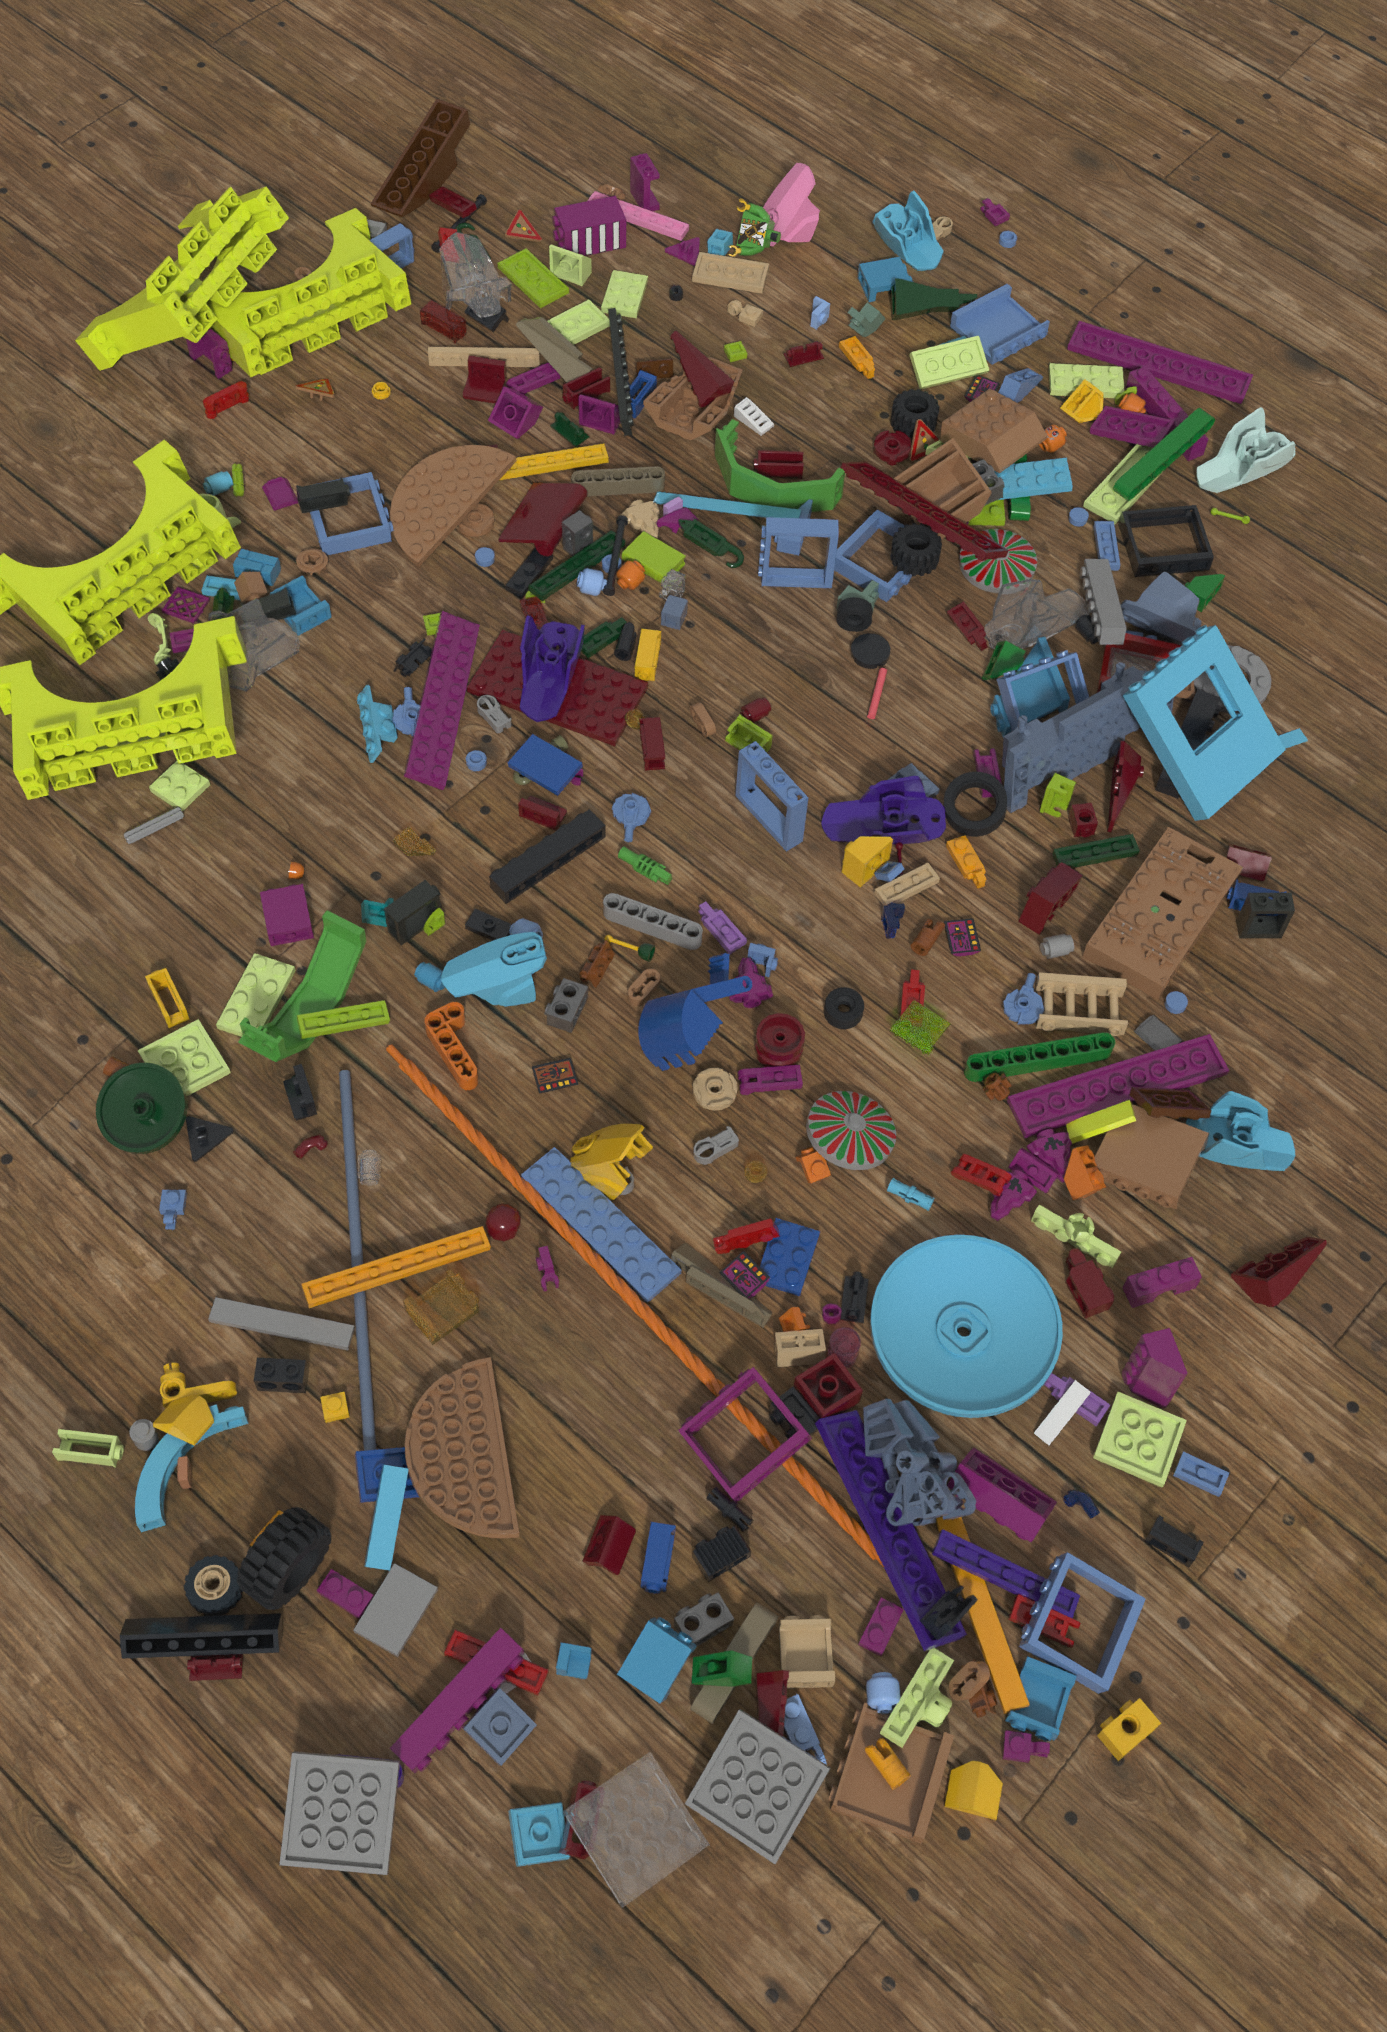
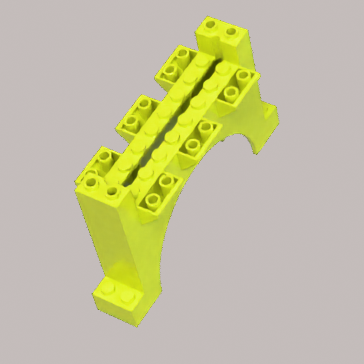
M229 187L214 205L210 200L197 204L177 226L179 229L193 227L178 244V259L174 262L170 256H167L148 277L145 289L115 309L96 317L75 340L76 343L100 371L113 367L122 355L176 338L184 337L197 343L218 319L206 302L210 299L224 307H228L248 284L236 268L238 265H241L255 273L258 272L277 250L266 234L280 229L289 217L267 187L239 197L232 187ZM217 257L214 268L196 290L183 294L199 278L203 270L210 265V262Z
M354 208L325 221V225L333 235V248L325 262L308 276L289 285L271 290L240 292L228 307H224L210 299L206 302L218 318L210 329L227 342L230 357L250 377L257 374H265L293 361L289 345L302 340L307 352L311 353L341 339L338 323L347 318L350 319L354 329L359 331L388 318L385 302L395 311L411 305L406 273L369 241L371 238L367 218L358 209ZM199 278L196 279L183 294L196 290L202 281Z
M165 440L133 461L145 480V502L132 528L113 546L85 561L53 568L33 567L19 563L8 557L5 553L0 555V615L17 604L79 665L95 655V651L123 631L116 617L130 607L135 615L141 618L170 597L171 594L164 583L178 572L184 582L188 584L218 562L213 549L226 559L241 548L228 519L185 483L190 480L188 472L178 451Z
M231 616L195 624L190 648L180 664L170 674L148 689L118 700L86 703L56 696L38 682L33 672L31 660L0 667V707L4 715L12 714L13 772L27 799L48 796V778L55 791L96 782V776L93 767L111 763L117 777L158 769L155 753L173 750L179 764L212 756L220 758L237 754L227 667L246 663L247 657L245 644L235 617Z

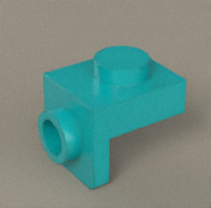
M388 898L385 904L364 900L361 904L362 923L387 927L384 908L394 902L393 898Z

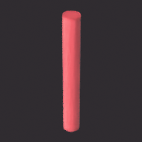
M885 668L879 669L867 715L869 719H875L887 674V669Z

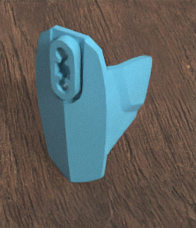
M914 190L910 192L905 207L900 204H889L875 214L873 225L886 245L901 259L917 271L932 270L938 266L944 251L936 240L929 210Z
M525 932L509 935L483 944L448 961L442 972L441 981L455 998L475 994L492 1005L504 1007L534 1002L536 1000V992L532 974L543 968L547 959L543 939L535 932Z
M1228 1091L1221 1096L1210 1108L1212 1111L1209 1118H1199V1120L1188 1118L1186 1120L1187 1125L1209 1133L1206 1149L1200 1154V1157L1207 1160L1243 1168L1285 1171L1295 1158V1147L1290 1133L1270 1127L1268 1109L1263 1107L1258 1101L1239 1093Z

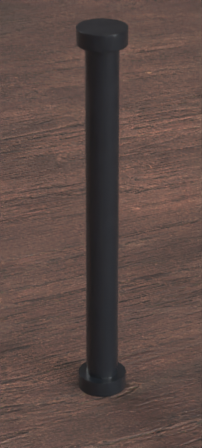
M481 194L478 195L474 202L477 209L465 218L460 217L450 229H455L458 224L465 223L481 206L487 203L486 197ZM439 240L431 245L432 250L436 253L441 252Z
M622 515L618 516L616 520L618 525L608 579L603 589V593L607 596L615 594L616 572L624 530L628 524V518Z

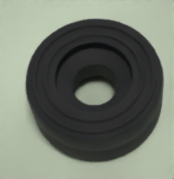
M857 597L842 600L837 607V624L847 631L860 632L866 630L872 623V605L867 600Z
M840 987L828 994L824 1005V1016L830 1025L838 1029H850L861 1021L864 1001L857 991L847 987ZM845 1004L849 1006L850 1010L848 1012H841L838 1006Z

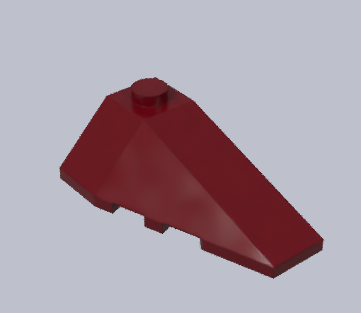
M1125 741L1120 742L1113 764L1107 832H1112L1136 787L1138 778H1142L1144 773V766L1141 765V756Z
M1305 1237L1285 1246L1284 1252L1264 1255L1265 1260L1256 1264L1254 1261L1244 1264L1231 1273V1278L1255 1303L1263 1304L1267 1307L1277 1306L1289 1296L1325 1248L1327 1241Z

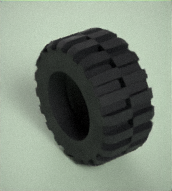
M291 1507V1509L285 1510L282 1515L279 1514L272 1523H269L264 1532L257 1537L256 1542L248 1550V1554L243 1559L242 1566L237 1573L239 1588L266 1609L275 1610L281 1608L283 1604L286 1605L308 1583V1580L315 1574L318 1566L324 1560L332 1540L329 1528L303 1508Z

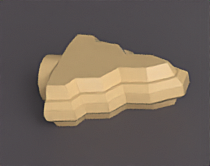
M642 500L632 502L630 507L621 515L628 518V524H631L634 529L641 532L644 531L658 539V526L656 522L659 519V508L657 503L653 501L644 503Z

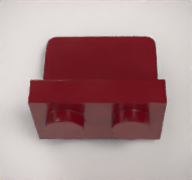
M469 356L467 361L468 378L463 390V398L496 404L507 378L506 361Z

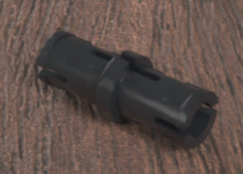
M715 1487L711 1492L719 1499L717 1500L710 1493L706 1499L722 1512V1516L725 1519L729 1518L742 1532H745L748 1527L741 1520L743 1519L750 1526L754 1520L738 1507L736 1501H731L718 1487Z

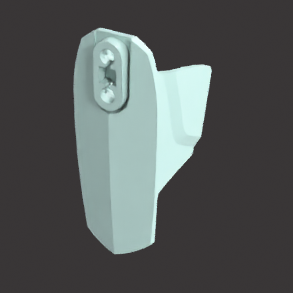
M1260 407L1233 426L1216 457L1197 467L1196 477L1198 485L1204 490L1219 493L1263 477L1283 467L1295 457L1294 441L1290 442L1283 434L1277 432L1266 433L1265 412Z

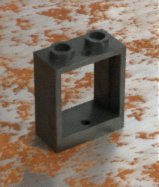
M424 880L384 908L388 933L401 946L423 931L429 916L436 909H441L442 905L438 888Z
M1248 893L1236 920L1239 939L1282 938L1295 912L1292 893ZM1256 914H1278L1277 916H1255Z

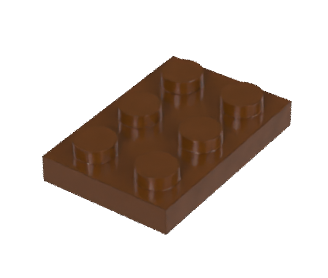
M1131 1087L1129 1094L1136 1101L1137 1105L1141 1106L1149 1116L1154 1118L1169 1116L1173 1119L1188 1117L1193 1120H1199V1118H1209L1212 1111L1190 1090Z

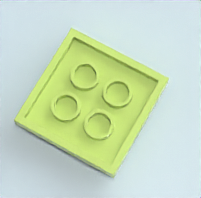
M199 1019L138 1050L144 1063L157 1064L172 1072L182 1083L187 1096L231 1073Z
M1117 1392L1093 1458L1163 1487L1187 1420Z

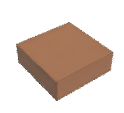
M188 1456L179 1457L178 1482L183 1489L192 1488V1464Z

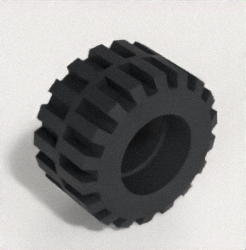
M909 389V391L905 390L902 391V394H898L894 398L891 413V426H893V430L895 432L901 431L908 437L913 438L916 420L921 419L934 432L940 408L938 400L934 399L935 396L929 395V392H923L921 389Z
M912 523V525H904V528L900 527L898 532H895L890 558L893 566L897 567L898 571H903V574H912L915 577L916 575L924 576L925 573H931L939 563L942 548L941 537L938 536V533L932 531L930 526L926 527L925 524L917 525Z

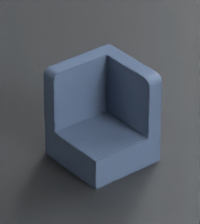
M669 595L661 612V625L680 630L687 615L688 600Z

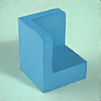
M561 1643L556 1666L557 1675L587 1679L592 1648Z

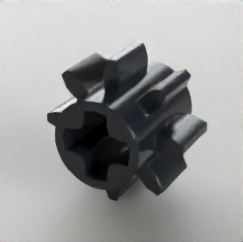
M167 657L156 665L159 670L155 673L162 680L180 663L177 659L171 660Z

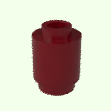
M765 697L756 698L741 707L740 715L755 723L768 716L769 712H771V705Z

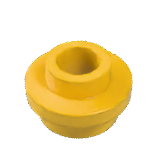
M377 382L372 388V395L376 399L383 400L391 394L389 386L384 382Z

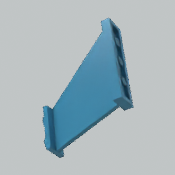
M1046 637L1037 639V643L1024 660L1022 666L1033 663V665L1039 664V660L1045 657L1054 658ZM1057 665L1010 682L1020 717L1022 715L1028 718L1027 723L1057 709L1059 713L1068 709L1070 697ZM995 695L993 704L990 705L992 716L996 718L997 730L1001 732L1004 739L1005 735L1012 732L1002 696Z

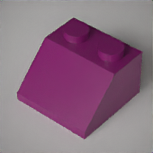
M503 387L488 421L514 438L519 439L536 424L543 406L515 389Z
M580 395L579 425L615 434L621 423L618 404Z

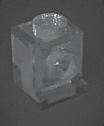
M671 569L667 576L665 575L662 579L661 587L663 589L659 597L667 600L669 595L681 598L685 591L686 574Z

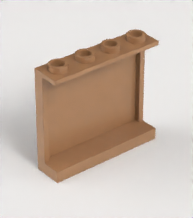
M1132 1104L1136 1121L1107 1131L1095 1155V1163L1104 1177V1182L1112 1184L1122 1191L1127 1190L1135 1193L1140 1198L1158 1202L1163 1207L1177 1209L1179 1198L1201 1152L1206 1149L1209 1133L1165 1116H1160V1118L1151 1117L1143 1108Z
M864 1702L861 1710L856 1709L852 1724L857 1725L854 1735L848 1734L844 1749L848 1750L846 1761L840 1760L836 1775L841 1777L838 1786L832 1785L828 1801L832 1802L830 1810L921 1844L925 1839L954 1735L947 1732L940 1735L915 1726L905 1745L901 1748L880 1734L889 1715L879 1714L877 1711L867 1708L868 1703ZM880 1738L886 1740L911 1775L906 1782L895 1790L891 1789L865 1752V1747L869 1745L877 1748L876 1743Z

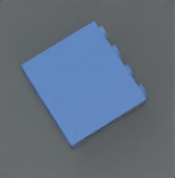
M1008 284L952 313L950 327L961 337L979 336L986 360L991 365L1002 361L1011 354L1017 353L1026 346H1030L1033 342L1043 339L1048 333L1050 321L1047 320L1040 324L1010 297L1012 287Z

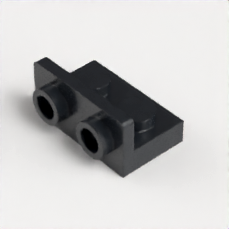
M476 295L464 311L468 317L493 333L502 320L505 322L509 321V318L506 316V310L499 305L497 307L492 305L493 302L485 296L482 298Z
M302 1064L293 1066L295 1075L291 1076V1079L283 1081L296 1121L317 1115Z
M794 1387L779 1397L810 1436L818 1431L815 1423L820 1417ZM772 1402L769 1408V1417L775 1425L781 1426L788 1440L797 1431Z

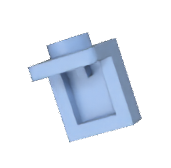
M817 296L813 299L810 325L812 328L817 329L822 324H825L829 318L830 303Z

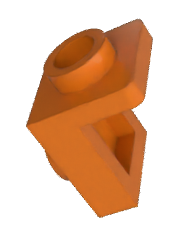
M814 1147L801 1150V1155L795 1157L798 1162H801L808 1183L831 1176L826 1159Z

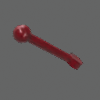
M898 842L895 844V848L897 849L898 863H902L901 850L903 849V844Z

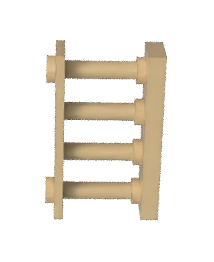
M1039 972L1035 984L1036 991L1044 992V1014H1039L1036 1029H1043L1045 1031L1109 1033L1112 1036L1124 1035L1128 1021L1119 1020L1118 997H1123L1127 987L1126 979ZM1053 992L1066 994V1016L1053 1015ZM1075 994L1088 996V1018L1075 1017ZM1096 996L1109 997L1110 1019L1097 1018Z

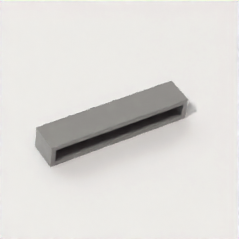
M1085 559L1084 567L1080 568V578L1083 579V590H1086V601H1089L1088 611L1092 613L1091 623L1095 625L1094 635L1098 637L1099 645H1123L1126 624L1109 560Z

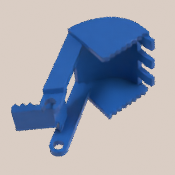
M723 953L708 959L710 961L708 965L710 967L708 970L710 973V985L647 1001L641 1013L638 1033L643 1053L655 1067L658 1066L662 1071L669 1070L670 1066L662 1057H665L675 1068L681 1067L683 1064L675 1054H678L688 1065L695 1064V1059L688 1051H691L694 1056L702 1054V1050L708 1045L710 1037H713V1033H716V1029L723 1023L704 1002L751 990L752 980L748 976L729 980V954ZM743 980L746 982V988L743 986Z

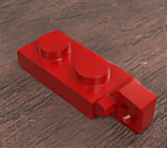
M911 969L909 981L904 980L899 1025L922 1027L925 985L919 982L920 970Z
M771 1218L728 1230V1234L713 1238L714 1249L717 1254L729 1253L730 1250H735V1248H747L751 1244L768 1242L773 1238L780 1237L779 1229Z

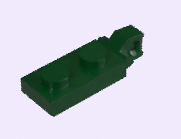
M622 617L613 623L606 621L584 635L581 652L587 658H590L616 641L627 621Z

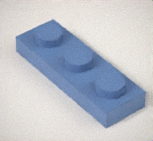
M1095 521L1093 527L1098 559H1108L1111 571H1119L1120 559L1114 521Z

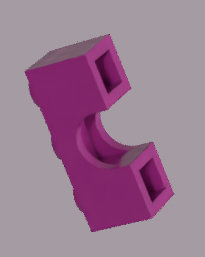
M1189 1257L1128 1276L1122 1288L1131 1308L1153 1302L1158 1295L1172 1290L1174 1295L1195 1289L1202 1276L1193 1257Z

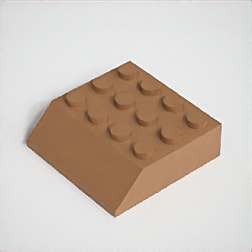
M988 389L942 422L940 441L946 443L954 438L965 455L976 461L984 459L988 465L993 467L994 471L1001 473L1046 440L1047 434L1034 411L992 389Z
M954 438L894 478L964 523H967L981 513L992 493ZM910 515L914 523H916L917 525L922 524L916 520V517ZM938 533V536L941 537V540L946 537L945 535Z

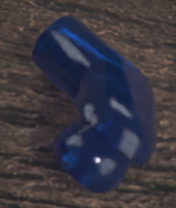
M1073 1489L1069 1490L1068 1494L1063 1497V1501L1068 1507H1073L1075 1504L1080 1505L1089 1519L1094 1518L1100 1513L1090 1496L1086 1493Z

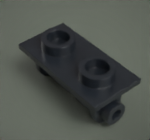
M425 638L420 643L414 642L408 649L410 652L406 656L402 654L395 661L397 665L394 672L400 669V674L403 677L411 676L419 667L415 660L422 665L431 656L432 649L429 646L425 647L423 645L426 640Z
M853 1272L852 1276H845L840 1320L864 1323L869 1279H865L861 1272Z

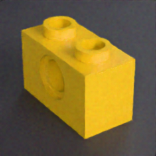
M1140 1698L1134 1703L1131 1700L1127 1701L1119 1709L1122 1714L1116 1719L1110 1716L1100 1725L1103 1730L1097 1736L1117 1761L1122 1759L1161 1724ZM1122 1722L1131 1724L1133 1733L1125 1732L1122 1728Z

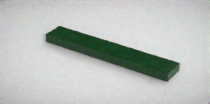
M612 530L530 584L528 591L541 601H544L578 578L580 571L583 572L586 568L591 569L600 563L606 555L612 554L616 533ZM623 539V541H622V546H621V548H622L623 546H625V540H624V539Z

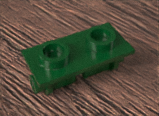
M563 412L555 414V422L550 427L572 445L577 447L590 438L583 428L571 422Z
M220 588L217 591V596H214L211 621L233 616L235 597L229 596L225 588Z

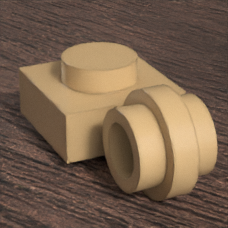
M738 300L731 301L728 304V312L733 316L739 315V321L755 327L763 316V310L749 304L742 308V304Z

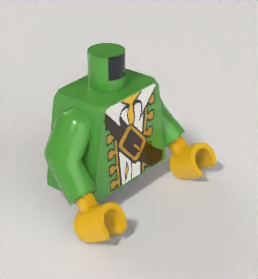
M739 199V202L744 203L742 208L736 206L738 211L743 212L737 241L739 248L729 245V248L734 247L735 252L733 254L728 253V255L733 257L738 253L743 256H752L763 252L764 248L770 247L771 241L778 243L781 238V232L774 231L775 222L771 220L767 211L762 206L752 203L747 204L744 199Z

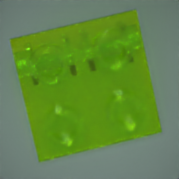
M914 1000L891 1027L890 1031L894 1033V1036H899L905 1040V1043H910L911 1047L921 1050L922 1054L930 1055L934 1049L933 1045L951 1023Z

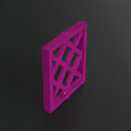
M177 587L163 607L162 613L195 624L209 603L210 598ZM180 593L181 597L174 599ZM192 597L193 602L186 603L185 599ZM183 600V605H176L177 601ZM204 602L201 607H199L198 604H197V603ZM171 603L174 604V607L167 609ZM195 604L196 609L189 610L188 606ZM185 607L187 611L180 613L178 609ZM197 612L195 617H192L191 613Z

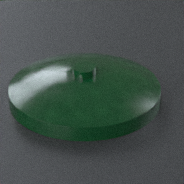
M153 1063L128 1065L115 1072L105 1082L98 1095L96 1103L98 1127L105 1139L120 1150L132 1154L155 1152L168 1145L182 1129L187 1116V1095L180 1080L164 1067Z

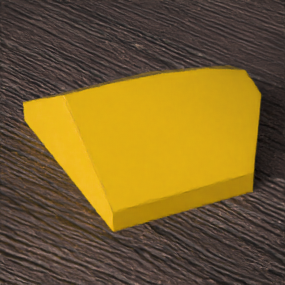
M1084 379L1060 409L1078 423L1096 420L1103 410L1104 393Z
M193 1394L173 1400L153 1422V1427L195 1446L212 1426L214 1419L206 1400L199 1395Z
M970 1761L951 1770L944 1807L997 1820L1003 1783L988 1764Z

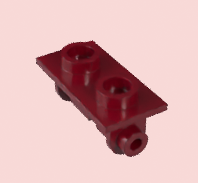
M815 341L806 344L805 348L803 345L790 347L783 355L789 366L793 367L824 359L820 351L823 349V345L821 342Z
M243 1654L191 1656L188 1659L189 1681L242 1679Z

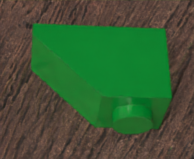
M1225 575L1195 576L1190 583L1187 582L1185 584V587L1199 598L1198 611L1202 612L1222 587Z
M1006 640L997 642L982 679H994L1002 676L1004 672L1018 670L1024 662L1023 656L1026 651Z
M730 1650L693 1657L692 1684L727 1687L751 1684V1656Z

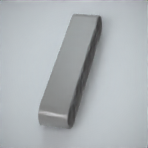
M611 893L604 897L603 914L609 921L689 950H696L702 944L703 930L701 925L619 894Z

